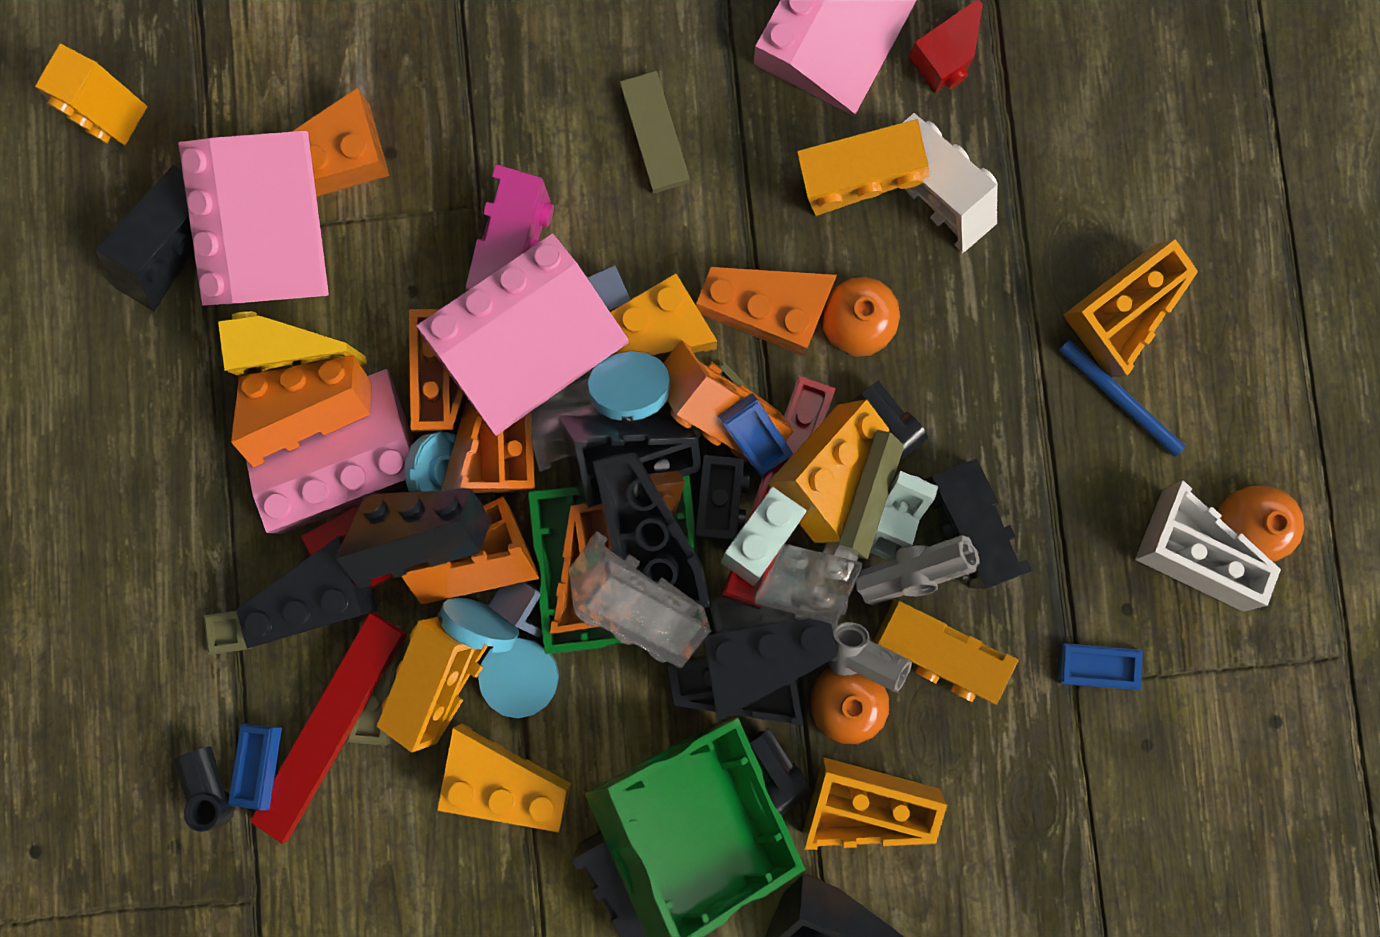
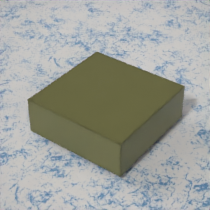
M236 611L203 615L208 655L247 650Z

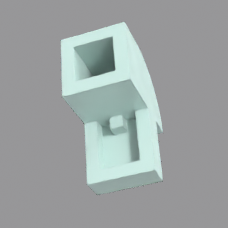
M900 471L892 482L870 553L890 561L896 559V552L898 550L912 546L919 520L934 501L938 486L928 483L917 476Z

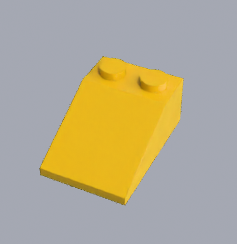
M256 312L235 313L232 315V320L218 322L224 370L237 376L352 355L355 356L360 365L367 364L366 356L345 342L259 315L257 316Z

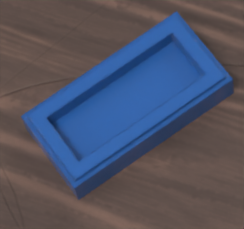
M753 393L718 416L760 477L794 454Z
M1059 643L1057 683L1141 690L1143 650Z
M241 723L228 805L255 810L270 809L282 728Z

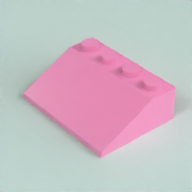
M780 0L755 46L753 64L855 116L917 0Z
M308 131L207 138L178 142L202 306L328 296Z
M553 233L416 325L428 347L495 436L629 343L628 338L579 265Z
M387 369L368 376L372 382L369 416L325 436L319 432L299 441L300 447L290 452L284 448L264 457L265 463L255 468L246 460L252 494L266 533L283 534L357 506L362 502L365 494L391 493L407 486L405 462L409 450L415 441Z

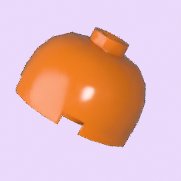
M869 277L850 278L837 285L829 294L821 313L822 331L829 343L836 349L839 348L841 351L849 353L848 355L855 357L873 355L884 349L896 334L900 321L899 303L892 290L880 280Z
M1267 485L1247 486L1230 493L1221 503L1218 510L1222 515L1220 519L1237 535L1242 533L1272 562L1290 555L1300 544L1305 529L1303 513L1296 500L1284 490Z
M827 668L815 679L809 693L810 713L814 724L827 738L841 744H859L873 738L883 728L889 714V696L886 688L858 673L854 675H838L831 668Z

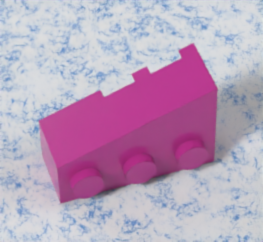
M495 164L492 177L498 178L499 186L494 202H486L483 214L489 216L482 239H477L465 287L467 291L541 242L539 241L542 227L549 226L554 211V205L550 204L551 200L542 178Z

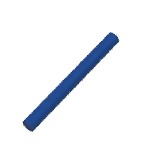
M1068 339L1058 349L1059 352L1173 457H1176L1184 450L1186 446L1075 343Z

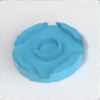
M630 351L614 354L599 363L590 374L588 386L591 403L599 413L615 420H622L621 416H632L633 420L648 417L656 413L668 400L670 388L668 369L658 358L647 353Z
M431 432L420 436L412 444L405 462V479L409 492L441 490L456 438L454 433Z
M448 599L443 603L438 614V620H443L441 624L443 630L456 641L470 648L482 649L484 644L493 646L491 651L493 653L507 652L514 646L519 635L518 628L488 607L489 605L472 599Z
M518 637L510 651L493 653L491 649L481 663L483 669L479 674L478 680L481 694L492 709L503 716L523 718L535 715L550 703L558 687L559 672L555 658L552 654H545L542 644L535 640Z

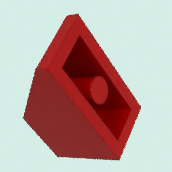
M975 0L918 39L913 45L909 59L934 93H937L946 86L949 90L955 88L969 75L967 70L974 59L983 6L980 0Z

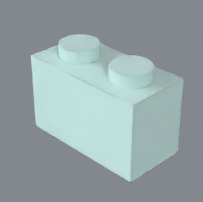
M772 487L727 549L721 563L755 586L807 510Z

